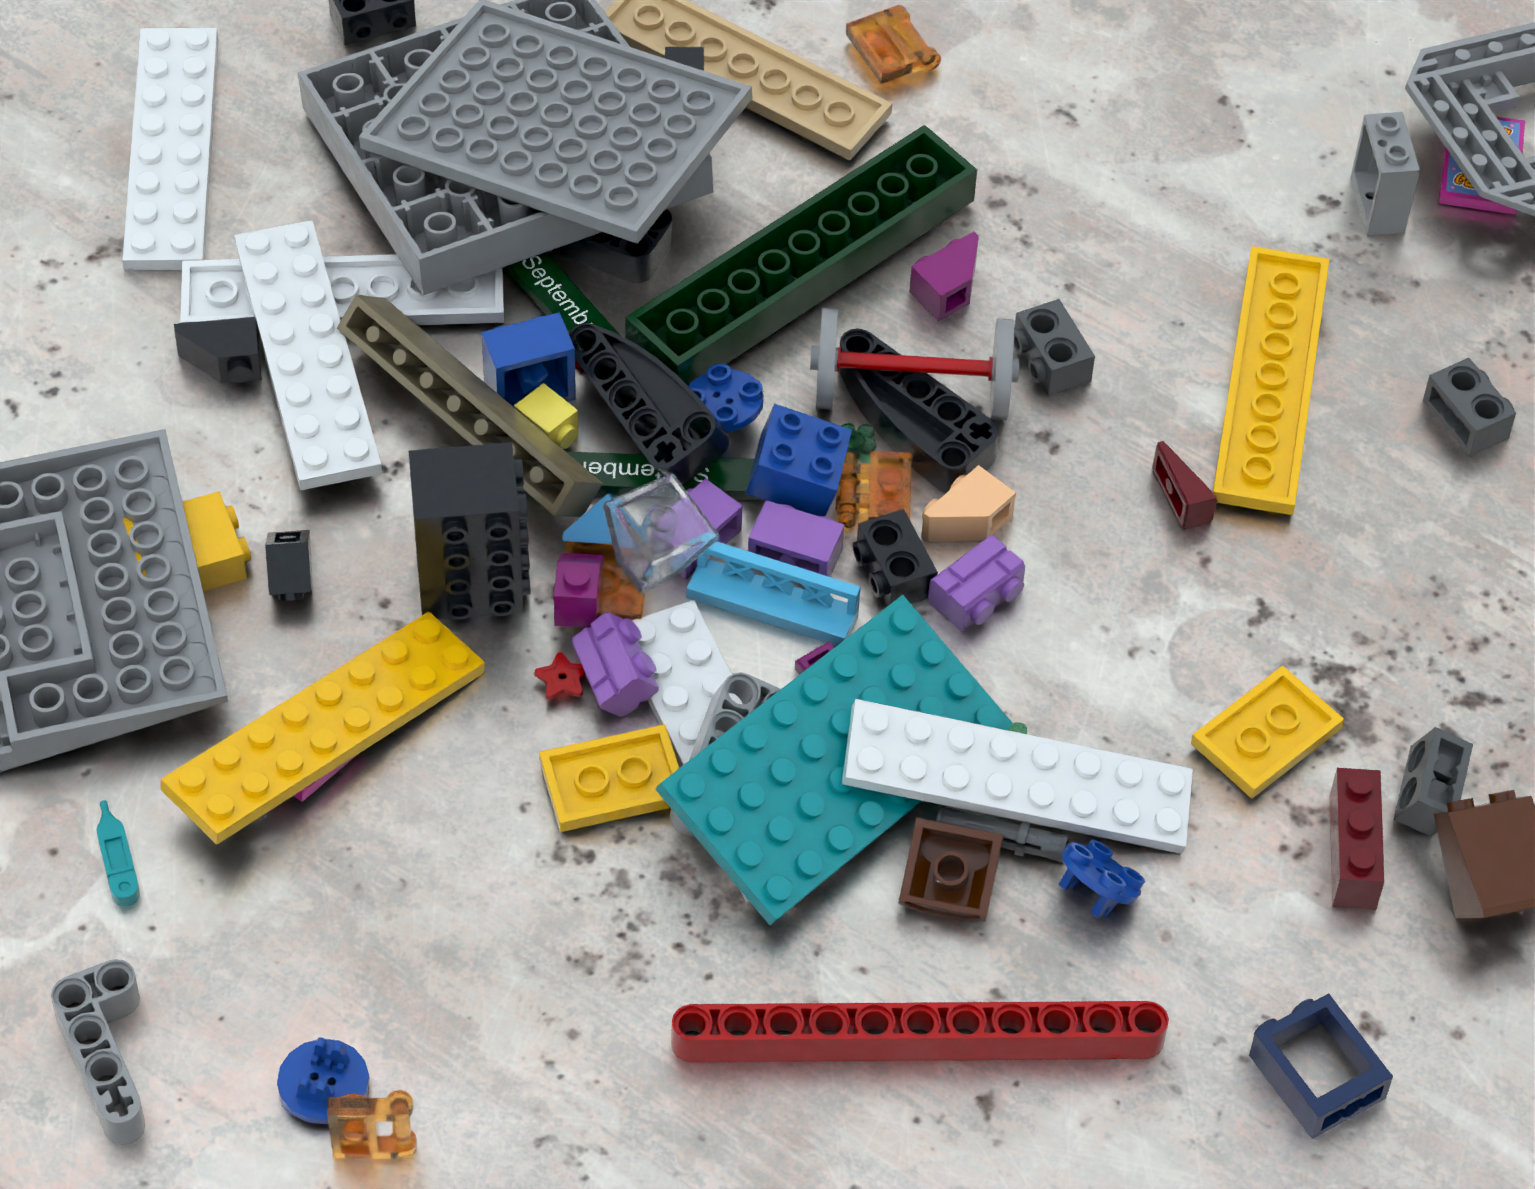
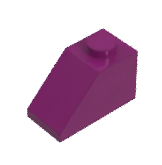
M562 552L557 561L553 595L554 626L590 628L591 623L598 618L604 555Z

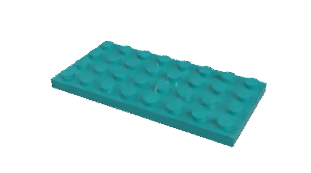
M904 595L896 599L667 777L655 789L769 925L777 921L922 802L921 800L842 784L851 709L855 699L1008 731L1014 726L1012 721Z

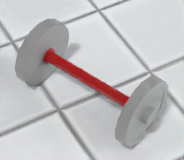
M822 308L820 346H811L810 370H818L816 409L832 410L834 371L839 372L840 368L988 377V381H991L990 419L1007 421L1012 382L1018 383L1019 358H1013V319L997 318L993 357H989L988 361L842 352L841 347H836L838 309Z

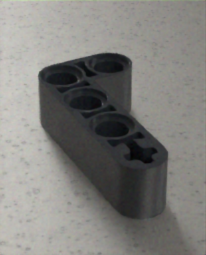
M665 209L638 244L601 232L550 251L627 282L643 283L653 276L672 246V214L668 209Z

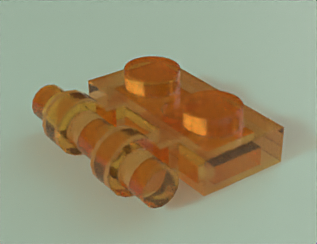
M870 451V464H860L856 454L846 453L839 482L840 494L836 497L835 504L836 513L839 515V523L845 524L844 528L855 526L856 515L859 513H868V520L904 509L910 519L912 453ZM860 483L869 484V493H857V486Z

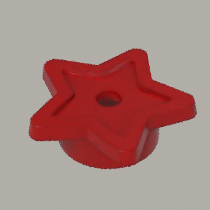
M562 652L556 654L551 665L535 669L534 676L546 684L547 699H567L572 696L581 697L583 695L580 680L586 674L582 664L570 663ZM565 675L566 678L562 680L559 679V676Z

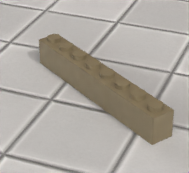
M355 295L337 327L340 332L471 445L512 442L514 459H522L523 489L551 514L564 517H581L585 514L603 484L599 479L386 298Z

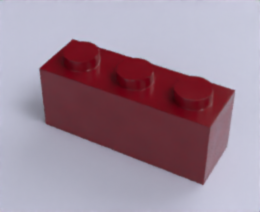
M1337 767L1329 796L1332 907L1376 910L1384 886L1381 770Z

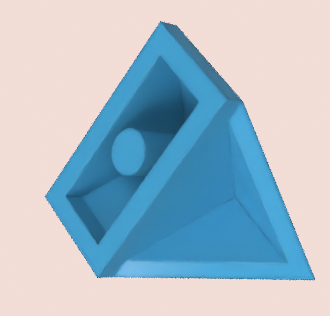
M608 493L563 532L562 541L647 547L649 538L612 493Z

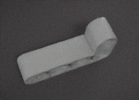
M742 672L733 673L727 677L710 700L689 760L719 738L715 729L721 730L724 733L781 689ZM729 693L738 696L742 704L734 702ZM671 809L670 818L675 829L683 835L694 836Z
M114 959L59 980L52 988L51 999L58 1027L105 1135L115 1144L127 1145L137 1141L143 1135L146 1125L140 1096L108 1023L133 1013L139 1005L140 995L133 967L124 960ZM125 986L121 990L110 991L113 987ZM72 1003H82L78 1007L67 1008ZM88 1039H98L93 1044H82ZM106 1075L114 1076V1078H112L109 1081H97L99 1078ZM120 1103L125 1116L121 1117L114 1109V1106Z

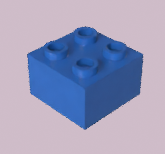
M560 312L547 316H538L531 320L508 326H498L492 330L481 332L484 383L514 407L515 404L543 383L567 402L576 400L575 348Z
M774 403L760 435L745 494L764 501L787 504L796 510L816 516H826L838 490L852 430Z

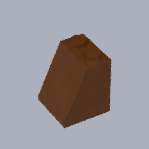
M1507 790L1488 794L1490 803L1474 806L1473 798L1448 802L1447 812L1434 814L1455 918H1486L1535 907V804L1532 796L1516 797L1515 790Z

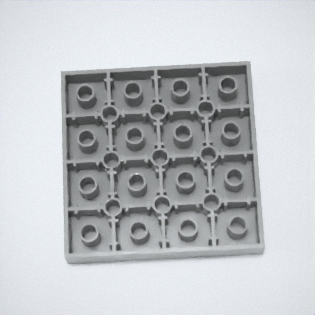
M513 0L501 4L508 8L629 46L596 0ZM464 17L298 72L304 111L423 295L602 232L360 149L359 136ZM710 154L707 155L665 209L714 192L712 157Z

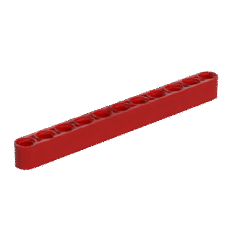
M1150 1001L689 1004L677 1009L673 1015L671 1046L674 1054L686 1062L1149 1059L1158 1055L1163 1049L1169 1017L1161 1005ZM1146 1027L1153 1030L1154 1032L1146 1033L1139 1030L1138 1028ZM1011 1028L1019 1033L1009 1034L1002 1031V1029ZM1058 1028L1064 1033H1052L1047 1029ZM1093 1028H1104L1109 1033H1098ZM829 1029L837 1033L834 1035H825L820 1031ZM876 1029L881 1031L882 1034L872 1035L866 1031ZM923 1029L928 1033L920 1035L915 1034L911 1030ZM957 1029H969L973 1033L962 1034ZM693 1030L701 1034L697 1036H687L684 1034V1032ZM734 1030H740L745 1032L746 1034L741 1036H735L730 1034L729 1032ZM787 1030L791 1034L783 1036L776 1034L775 1031Z

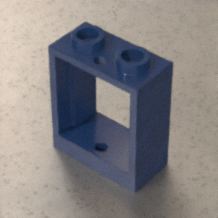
M1329 993L1315 1001L1313 999L1302 1001L1292 1010L1291 1014L1278 1021L1275 1018L1269 1019L1262 1023L1254 1032L1249 1053L1250 1058L1311 1139L1387 1097L1393 1075ZM1321 1024L1360 1075L1317 1098L1279 1049V1046Z

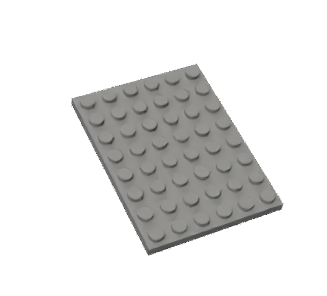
M479 0L359 136L360 149L638 244L753 99L752 86L487 0Z

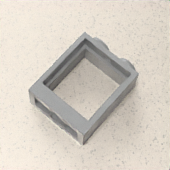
M1403 112L1364 115L1350 178L1367 236L1405 233L1420 168Z

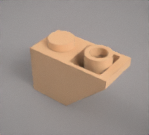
M978 465L968 475H960L953 482L950 490L940 499L935 498L927 504L922 513L921 538L927 542L983 541L990 535L995 534L1013 518L1016 492Z

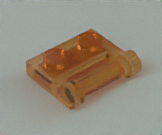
M897 5L846 23V36L881 84L921 69L925 72L932 71L941 63V56L935 48L929 47L910 22L909 12L903 5ZM892 28L898 29L914 53L910 54Z
M396 1090L389 1093L386 1098H366L359 1094L328 1097L327 1117L333 1158L406 1159L413 1156L417 1150V1139L415 1133L411 1130L410 1116L414 1110L411 1095L406 1091ZM378 1121L392 1122L393 1132L390 1136H380Z

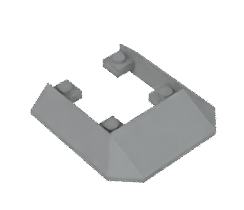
M1535 22L1421 49L1405 86V90L1480 197L1535 216V156L1525 158L1494 115L1496 112L1516 108L1520 96L1513 87L1535 82Z

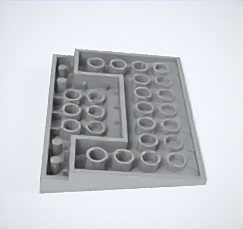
M162 429L0 462V772L228 702L166 430ZM122 518H127L133 522L129 536ZM134 551L137 554H140L142 557V559L139 562L137 561Z

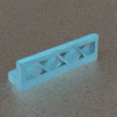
M702 537L697 546V567L686 588V598L816 640L830 641L833 645L837 646L850 636L857 621L861 587ZM709 555L721 558L727 564L711 560ZM751 568L762 571L766 577L755 574ZM790 581L800 583L806 589L796 587ZM830 594L847 598L848 603L834 599Z

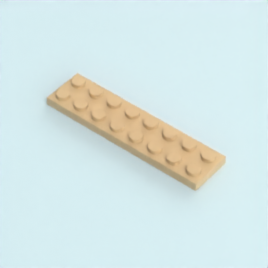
M616 0L605 11V14L632 48L665 58V47H704L705 72L752 86L753 99L746 108L848 160H851L892 114L891 102L688 0Z

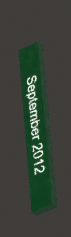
M546 252L503 267L546 316L560 312L568 334L575 326L581 323L595 324L619 334ZM635 400L631 401L628 404V407L631 406L635 402Z
M566 451L603 483L597 494L612 493L613 495L680 497L687 489H694L706 478L734 500L764 501L745 494L754 459L719 457L690 481L682 485H673L668 483L659 474L644 454Z

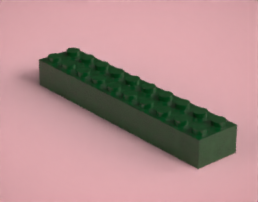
M923 125L626 316L625 338L658 358L689 386L692 381L707 373V370L712 365L729 363L972 203L975 198L977 169L926 125Z

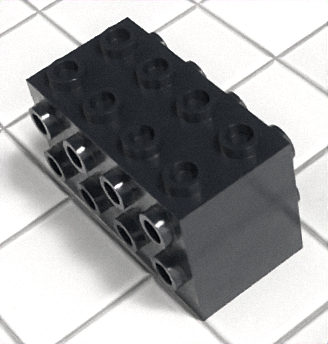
M512 442L485 443L483 445L460 447L444 446L435 449L408 451L422 615L429 611L437 619H465L471 616H505L511 613L523 612V595H531L527 526L528 512L526 493H524L523 463L522 459H514Z

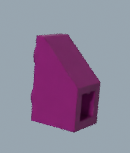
M974 231L961 239L952 240L945 248L938 252L920 258L911 267L909 292L938 322L970 304L979 236Z

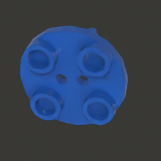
M726 364L712 365L707 370V373L692 381L688 386L717 418L727 433L744 428L756 420L763 409L764 393L761 382L749 373L731 369Z
M1092 839L1088 845L1071 842L1062 851V860L1068 869L1059 882L1060 887L1066 891L1069 887L1075 889L1080 882H1083L1095 891L1100 897L1091 913L1097 918H1100L1102 914L1107 917L1117 903L1133 904L1141 895L1140 889L1145 883V879L1137 871L1129 867H1123L1111 858L1113 855L1111 849L1100 841Z
M319 1037L317 1040L303 1043L288 1054L279 1068L277 1087L282 1107L287 1112L309 1123H329L338 1126L346 1123L350 1119L351 1114L358 1110L367 1096L370 1078L365 1060L354 1047L340 1040ZM313 1077H318L317 1080H311Z

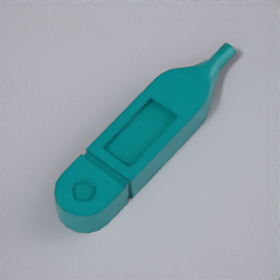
M103 800L100 802L102 815L96 831L111 895L117 905L123 907L131 906L138 901L140 890L125 829L122 822L109 811L107 801Z

